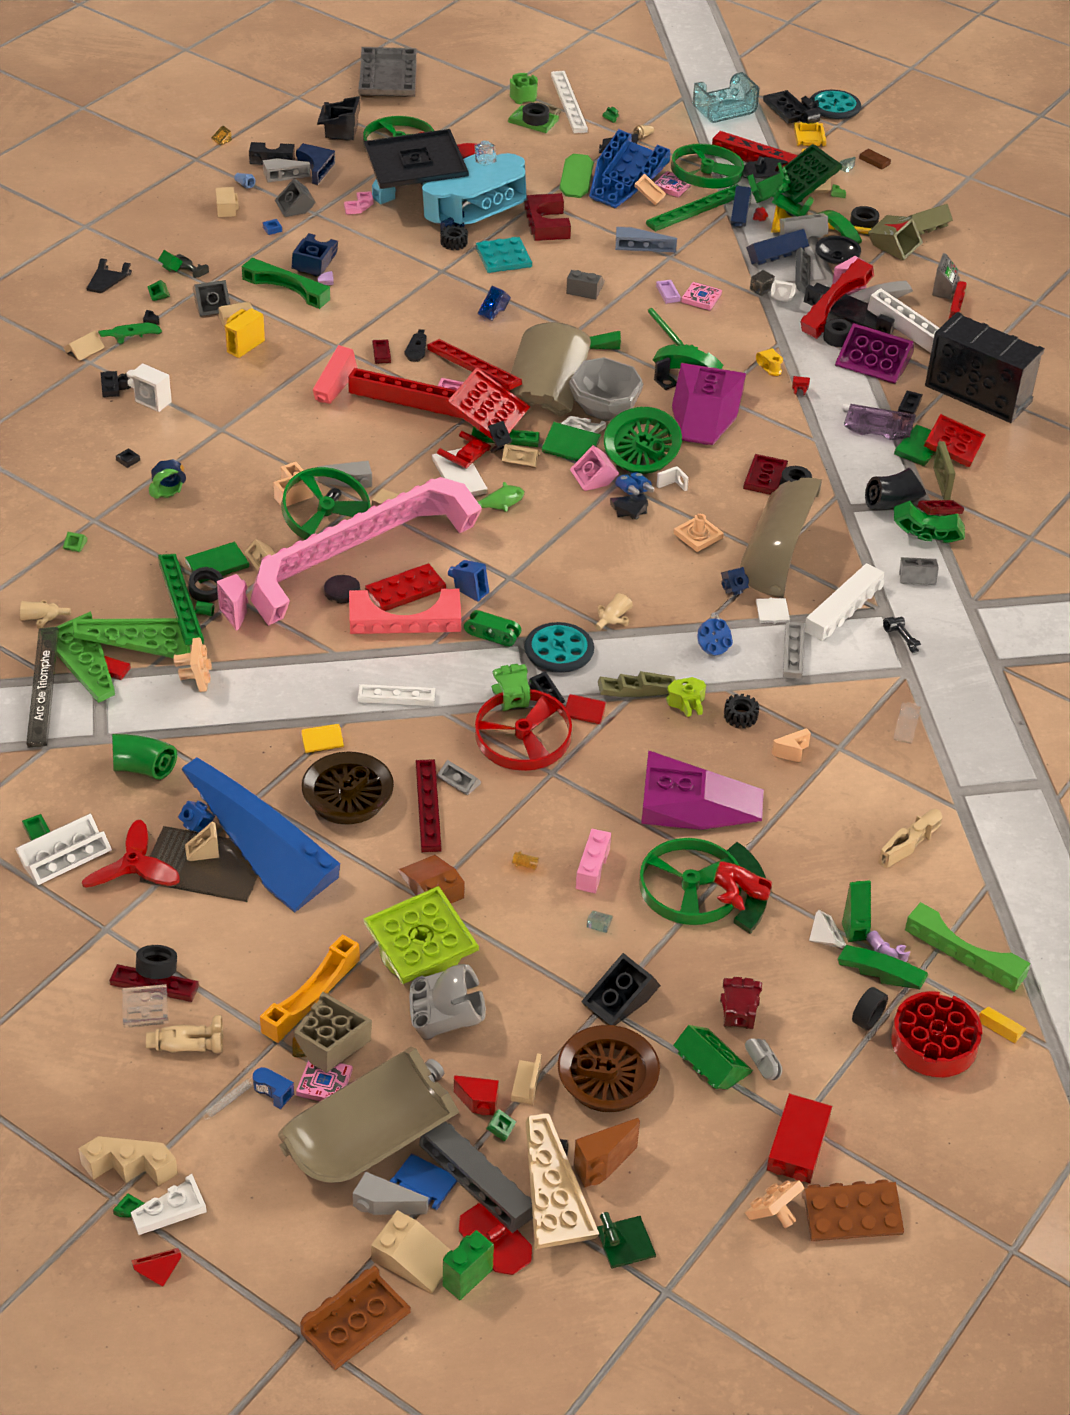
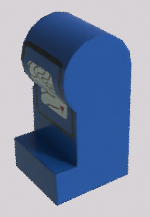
M265 1067L254 1071V1090L259 1094H266L273 1098V1105L282 1109L294 1095V1082Z

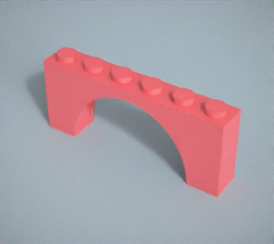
M441 589L438 601L431 608L413 615H395L379 609L370 600L368 590L349 591L350 634L461 632L459 589Z

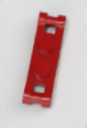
M964 281L957 283L949 319L956 312L960 313L965 296L964 290L967 286V283Z

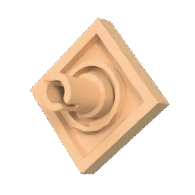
M701 513L674 528V535L696 552L723 539L724 535L721 530L707 521L706 516Z
M787 1180L780 1185L777 1183L772 1184L765 1190L767 1193L763 1197L760 1196L750 1203L751 1207L745 1214L749 1220L776 1214L783 1227L787 1228L796 1222V1218L792 1215L786 1204L804 1189V1186L800 1180L794 1182Z

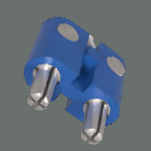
M638 472L631 473L630 476L627 474L621 475L615 482L616 486L628 495L634 494L637 496L639 492H654L652 482Z

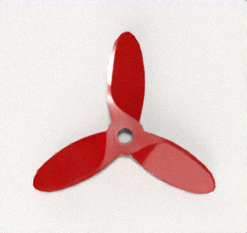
M136 820L128 830L125 841L126 853L124 856L85 877L82 880V886L85 888L97 886L131 873H137L148 881L167 886L178 884L180 877L177 870L157 858L145 856L149 842L148 830L144 821Z

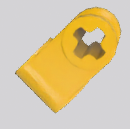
M773 348L756 353L757 364L769 375H781L783 357L775 352Z

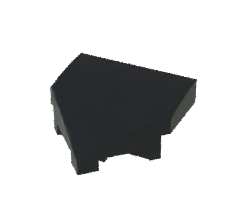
M644 494L610 498V505L614 510H617V517L630 516L632 519L637 520L640 514L647 513L648 500Z

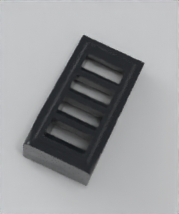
M546 671L529 679L528 685L530 689L543 692L542 690L547 688L548 690L544 691V693H552L553 695L551 696L561 703H565L564 698Z

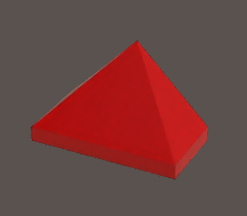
M179 1248L134 1259L131 1262L135 1271L163 1287L182 1256Z

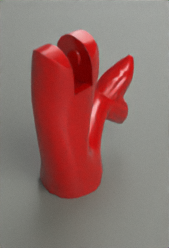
M723 861L719 862L713 883L726 890V893L721 894L717 899L723 903L732 904L738 910H745L736 884L749 896L763 901L768 900L770 890L772 889V881L760 877L741 866Z

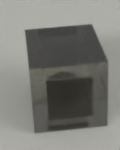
M765 270L758 272L751 277L750 290L763 296L771 291L775 276Z

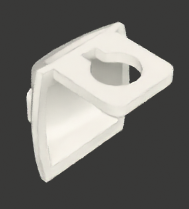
M774 280L771 287V297L778 301H791L796 292L795 283Z

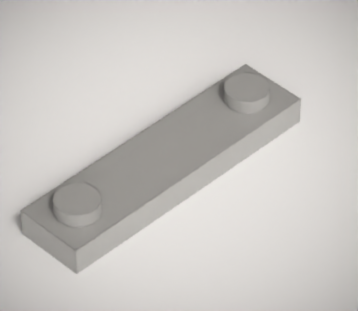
M786 622L783 677L802 679L804 623Z

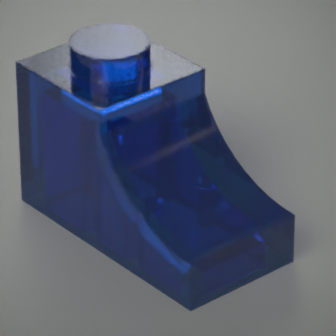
M491 286L477 314L493 321L500 311H505L511 297L504 290Z

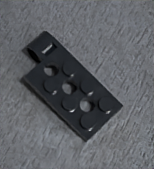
M788 90L763 96V101L787 124L798 121L807 124L820 121V112L817 108H813L810 105L805 107Z

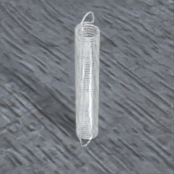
M244 1081L243 1083L248 1086L233 1089L234 1094L231 1096L234 1099L232 1098L226 1102L231 1103L236 1099V1096L239 1097L241 1092L243 1094L253 1084L249 1085L250 1083L247 1084ZM224 1102L220 1104V1107L216 1106L219 1109L211 1113H218L221 1109H223V1106L226 1107L228 1104Z

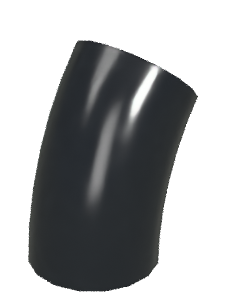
M907 468L894 475L872 477L865 489V502L870 509H890L908 501L912 503L924 497L926 492L915 473L910 468Z

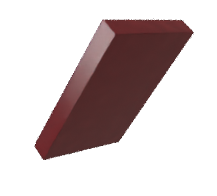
M755 454L743 489L771 495L772 492L779 488L782 471L787 468L788 461Z

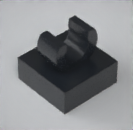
M804 96L801 98L802 104L805 107L807 105L813 108L819 106L818 100L815 101L814 97L808 98Z

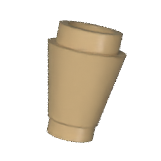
M637 125L633 128V134H638V139H643L654 133V128L651 125Z

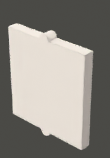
M770 597L769 599H756L760 623L776 624L790 622L786 598Z

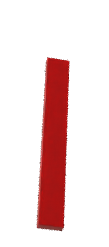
M441 339L427 344L429 351L471 372L477 367L507 390L522 385V379Z

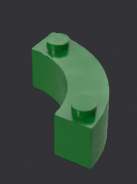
M676 344L664 346L658 349L652 359L656 363L669 357L671 359L670 369H680L681 363L722 369L724 366L709 352L705 353L698 350V347L687 344L685 346H676Z
M911 501L894 507V521L906 533L910 532L918 536L920 540L932 541L934 539L943 540V543L965 539V525L958 513L948 516L928 515L916 508Z

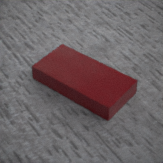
M388 339L372 340L375 364L391 363Z

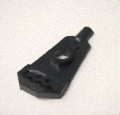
M419 329L418 333L413 335L404 351L409 361L418 362L425 357L427 335L424 334L425 330Z

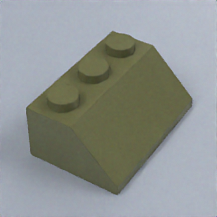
M948 203L908 216L913 217L920 235L924 234L926 230L928 233L937 230L936 227L940 229L947 227L948 223L953 221Z

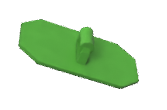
M573 153L565 159L559 187L565 196L581 198L589 192L594 162L588 155Z

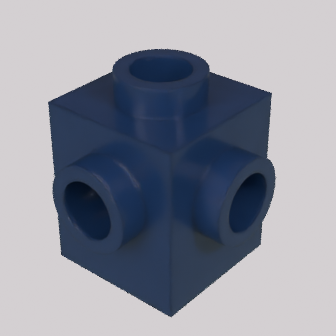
M744 567L721 572V584L726 593L732 592L733 595L743 593V589L749 588V578L745 574Z

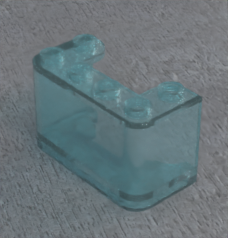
M743 72L736 73L731 77L728 88L707 92V85L704 82L694 83L693 106L711 123L750 115L757 110L760 87Z

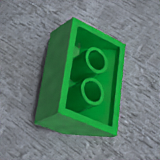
M688 1025L673 1045L678 1050V1055L686 1061L689 1060L693 1064L692 1068L697 1073L705 1075L708 1078L707 1082L715 1089H729L753 1071L709 1028Z

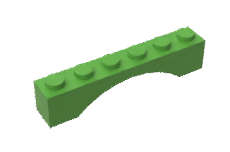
M920 902L908 916L905 931L980 972L985 977L996 981L1003 987L1015 992L1027 977L1031 963L1013 953L988 951L965 942L947 927L939 912Z

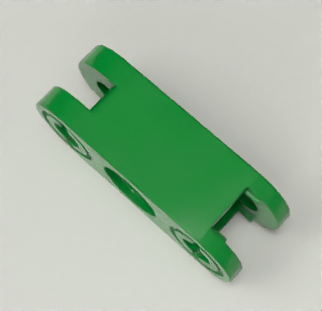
M474 610L470 614V619L464 623V629L468 634L508 647L514 645L522 632V628L517 622L480 610Z

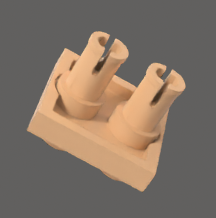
M193 638L192 651L186 654L174 655V664L176 667L191 665L189 668H179L180 680L195 679L199 692L207 691L208 683L211 681L209 670L212 669L210 658L207 659L206 645L202 644L201 638Z

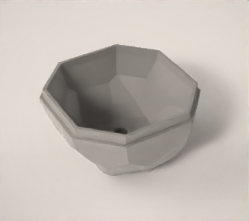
M605 357L583 361L569 381L573 397L579 406L584 409V412L587 415L604 421H611L621 412L633 408L643 388L642 379L633 366Z

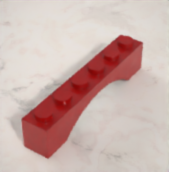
M859 258L854 263H851L846 272L841 274L836 283L832 284L826 294H823L816 305H813L811 310L802 317L800 321L802 332L818 339L824 332L827 317L832 306L848 292L866 286L874 277L873 265Z

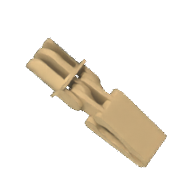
M931 809L922 817L917 815L916 821L911 827L907 829L901 828L881 849L880 865L888 868L911 855L915 847L924 838L930 840L931 834L941 826L942 813L940 810Z

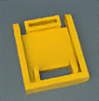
M794 123L797 146H800V144L803 146H810L812 144L826 146L823 123Z

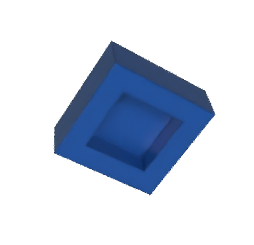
M277 219L262 222L263 228L268 235L282 232V226Z

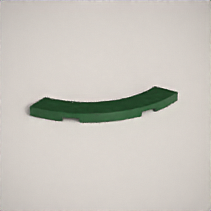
M736 842L727 849L736 859L739 866L766 879L757 859L743 845ZM747 894L744 904L745 910H741L734 918V924L750 934L760 923L767 906V900H758Z

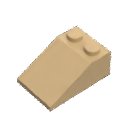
M397 1210L371 1244V1261L432 1294L443 1279V1258L450 1249L418 1221Z

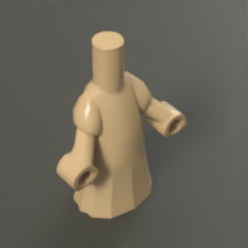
M617 593L606 609L604 606L599 605L598 614L600 620L595 625V628L600 631L606 624L617 623L627 626L629 618L625 616L619 617L632 608L631 599L624 594Z
M45 600L40 602L22 601L20 606V620H37V629H43L45 624L53 620L57 615H71V608H59L58 605L54 603L48 604Z

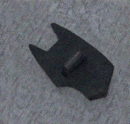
M759 156L757 161L747 162L744 165L743 178H748L747 176L752 174L754 178L772 177L780 173L775 171L778 166L777 163L780 162L781 165H784L788 162L782 159Z

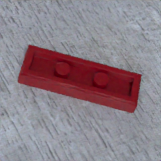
M954 500L919 501L917 505L918 508L928 515L962 514L964 511V507Z

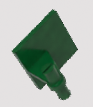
M608 1212L600 1215L603 1225L597 1226L598 1236L611 1269L656 1257L641 1216L612 1223Z

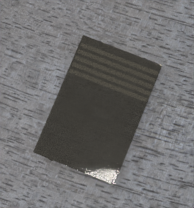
M163 826L150 857L157 858L176 869L180 882L176 885L167 886L148 881L140 877V882L248 902L258 875L254 873L249 861L245 860L239 847H236L230 838L217 836L219 858L188 861L185 844L199 832Z

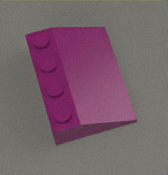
M853 323L835 365L896 384L909 364L914 352V342Z

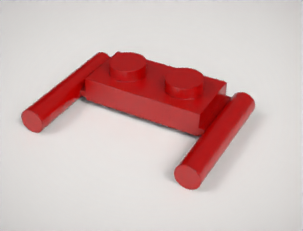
M461 431L459 437L469 441V443L460 449L456 456L441 448L438 449L437 454L467 469L469 465L489 451L491 445Z

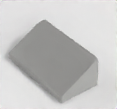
M449 760L445 762L437 774L438 778L466 795H469L481 784L477 777Z

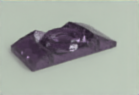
M850 404L844 426L860 435L875 434L882 435L889 440L904 439L910 437L916 415Z

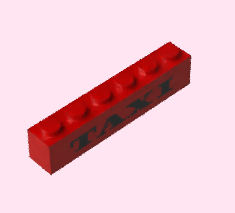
M719 131L712 138V145L720 146L736 153L745 162L757 161L759 156H762L763 158L782 159L789 163L798 156L723 131Z

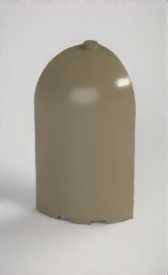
M546 322L528 328L522 336L511 371L512 375L522 379V385L508 391L529 406L540 404L542 405L541 408L550 410L558 416L572 411L575 399L570 390L569 381L583 361L587 359L591 344L590 337L574 326L559 322Z
M800 478L798 481H787L781 484L769 496L740 564V567H744L745 574L749 578L748 585L753 589L784 598L792 555L814 499L819 497L822 479Z
M409 1047L289 1121L278 1133L282 1142L279 1146L286 1157L290 1155L298 1167L310 1177L323 1182H342L352 1179L455 1116L459 1111L449 1092L438 1081L434 1083L430 1080L428 1076L431 1075V1072L417 1049Z

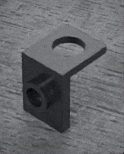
M669 357L655 363L654 381L665 390L675 387L677 381L669 375L671 361ZM663 381H671L672 383L664 384Z
M504 421L488 426L495 446L490 450L491 453L504 449L505 444L509 445L512 442Z

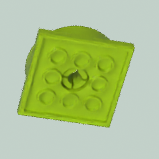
M439 886L364 918L365 926L379 946L380 956L384 965L393 974L398 976L402 984L413 981L420 976L427 977L443 972L452 966L458 965L461 958L479 951V945Z

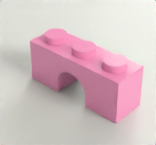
M591 829L577 871L576 889L596 893L601 878L602 865L606 863L610 851V832Z

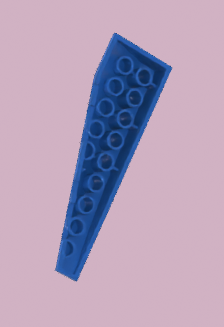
M198 757L182 767V771L191 784L200 792L203 801L207 802L213 815H216L219 819L220 825L235 846L239 847L245 860L249 861L254 873L261 878L264 887L294 913L339 878L340 863L252 792Z

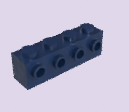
M801 229L747 246L746 249L751 264L758 263L759 266L767 263L766 260L773 262L780 259V256L784 258L792 256V253L796 252L800 247L805 251V248L810 245L805 230Z

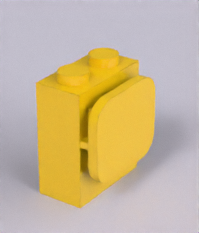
M252 308L247 311L240 309L228 318L225 325L227 353L240 358L265 341L264 316L262 313Z

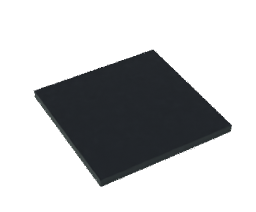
M450 129L364 141V147L380 189L469 176L466 164Z

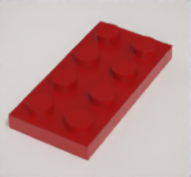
M429 563L365 585V590H368L369 597L383 611L391 610L441 592V589H446V583Z

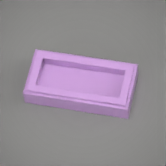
M672 280L656 282V287L665 304L680 302L681 297Z

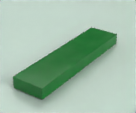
M473 426L472 436L486 443H494L491 438ZM512 430L509 433L512 440L509 445L538 447L540 432Z

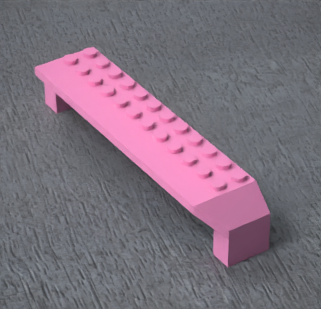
M442 477L435 480L430 479L422 486H415L407 493L402 492L392 500L387 499L377 507L372 506L366 512L357 513L349 520H342L334 527H327L319 534H312L304 541H297L289 548H282L272 556H265L262 559L250 600L269 626L284 618L290 602L278 582L418 516L446 514L459 533L464 532L474 526L482 508L465 484Z

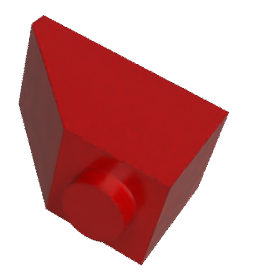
M454 1075L453 1092L472 1113L484 1116L494 1115L498 1099L499 1080Z

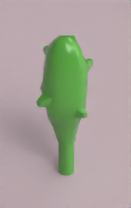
M503 482L501 488L477 502L481 508L503 509L506 512L509 506L522 500L525 491L520 487L507 485L506 482Z

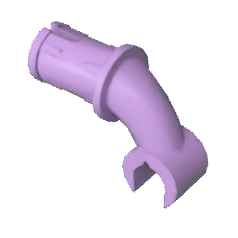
M871 931L867 935L866 940L874 948V951L907 962L910 951L904 952L905 945H898L894 949L887 942L883 941L877 931Z

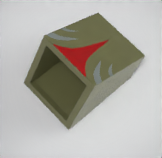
M886 215L868 232L873 246L901 260H905L923 243L913 217Z

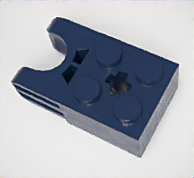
M308 233L292 253L291 269L320 276L337 254L338 240L330 239L327 242H319L315 240V234Z

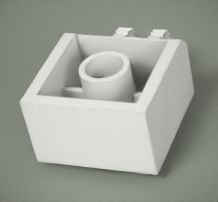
M141 364L135 370L127 372V377L130 378L128 386L134 388L135 402L158 412L172 402L168 374L145 364Z

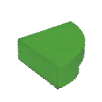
M833 184L831 196L845 198L846 191L842 190L839 185Z

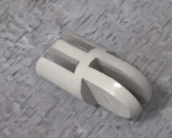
M755 1038L747 1040L745 1043L746 1051L762 1076L767 1080H777L780 1078L782 1065L766 1040Z

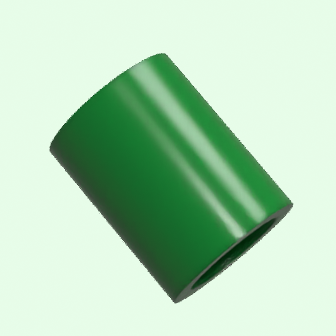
M197 601L195 607L196 614L214 615V603Z

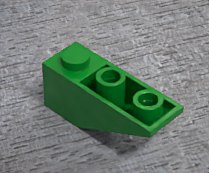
M870 880L850 882L842 919V926L848 942L866 941L867 935L870 933Z

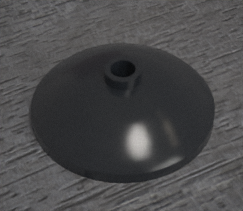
M844 236L821 238L815 247L817 255L822 260L836 265L854 256L859 258L861 255L860 245L853 239Z

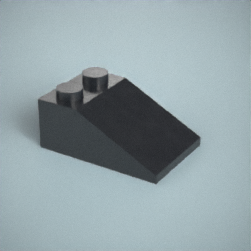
M622 953L581 1002L607 1024L617 1025L644 1005L661 985L650 973L626 954Z

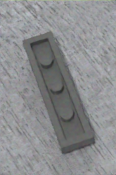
M800 247L796 250L795 285L799 291L805 294L806 287L810 284L811 257Z

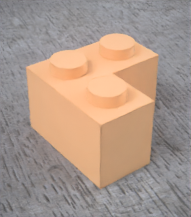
M297 462L282 466L281 480L273 482L274 499L280 505L284 489L289 480L303 471ZM302 480L288 491L286 506L314 497L313 492Z

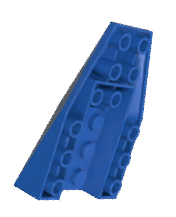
M618 129L597 160L589 198L617 208L639 191L634 187V184L644 174L652 180L670 162V149L658 144L654 150L633 143L630 133Z

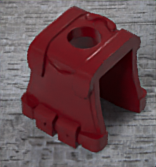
M724 978L722 987L724 993H721L720 997L724 1013L723 1026L744 1027L753 1030L756 1011L760 1004L759 996L762 992V982L754 981L753 978Z

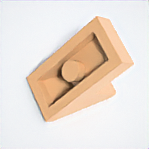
M806 728L775 739L772 755L801 762L802 750L809 747L811 733Z

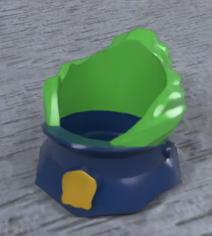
M174 459L159 461L151 470L153 483L149 486V495L159 499L160 497L168 498L174 496L177 492L180 493L182 484L186 481L183 465Z

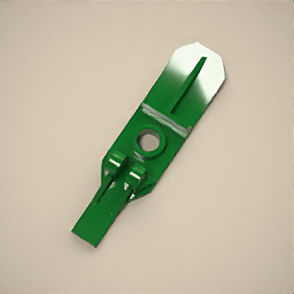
M138 323L116 326L113 329L98 331L100 337H115L117 342L122 344L126 336L139 335L142 337L143 334L148 333L160 334L162 330L156 324Z

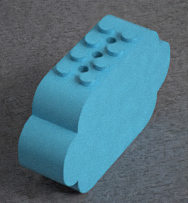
M483 153L480 154V157L474 154L463 159L469 176L425 182L422 186L424 217L427 220L441 223V221L451 217L455 223L462 224L464 222V224H472L526 201L525 160L516 154L510 153L499 155ZM465 200L471 203L462 208V202Z

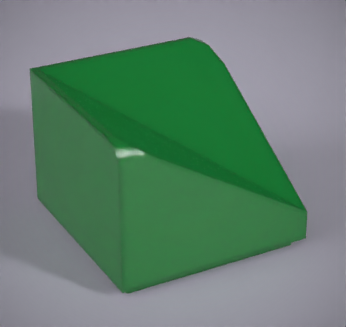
M162 280L147 286L152 301L170 297L166 283Z

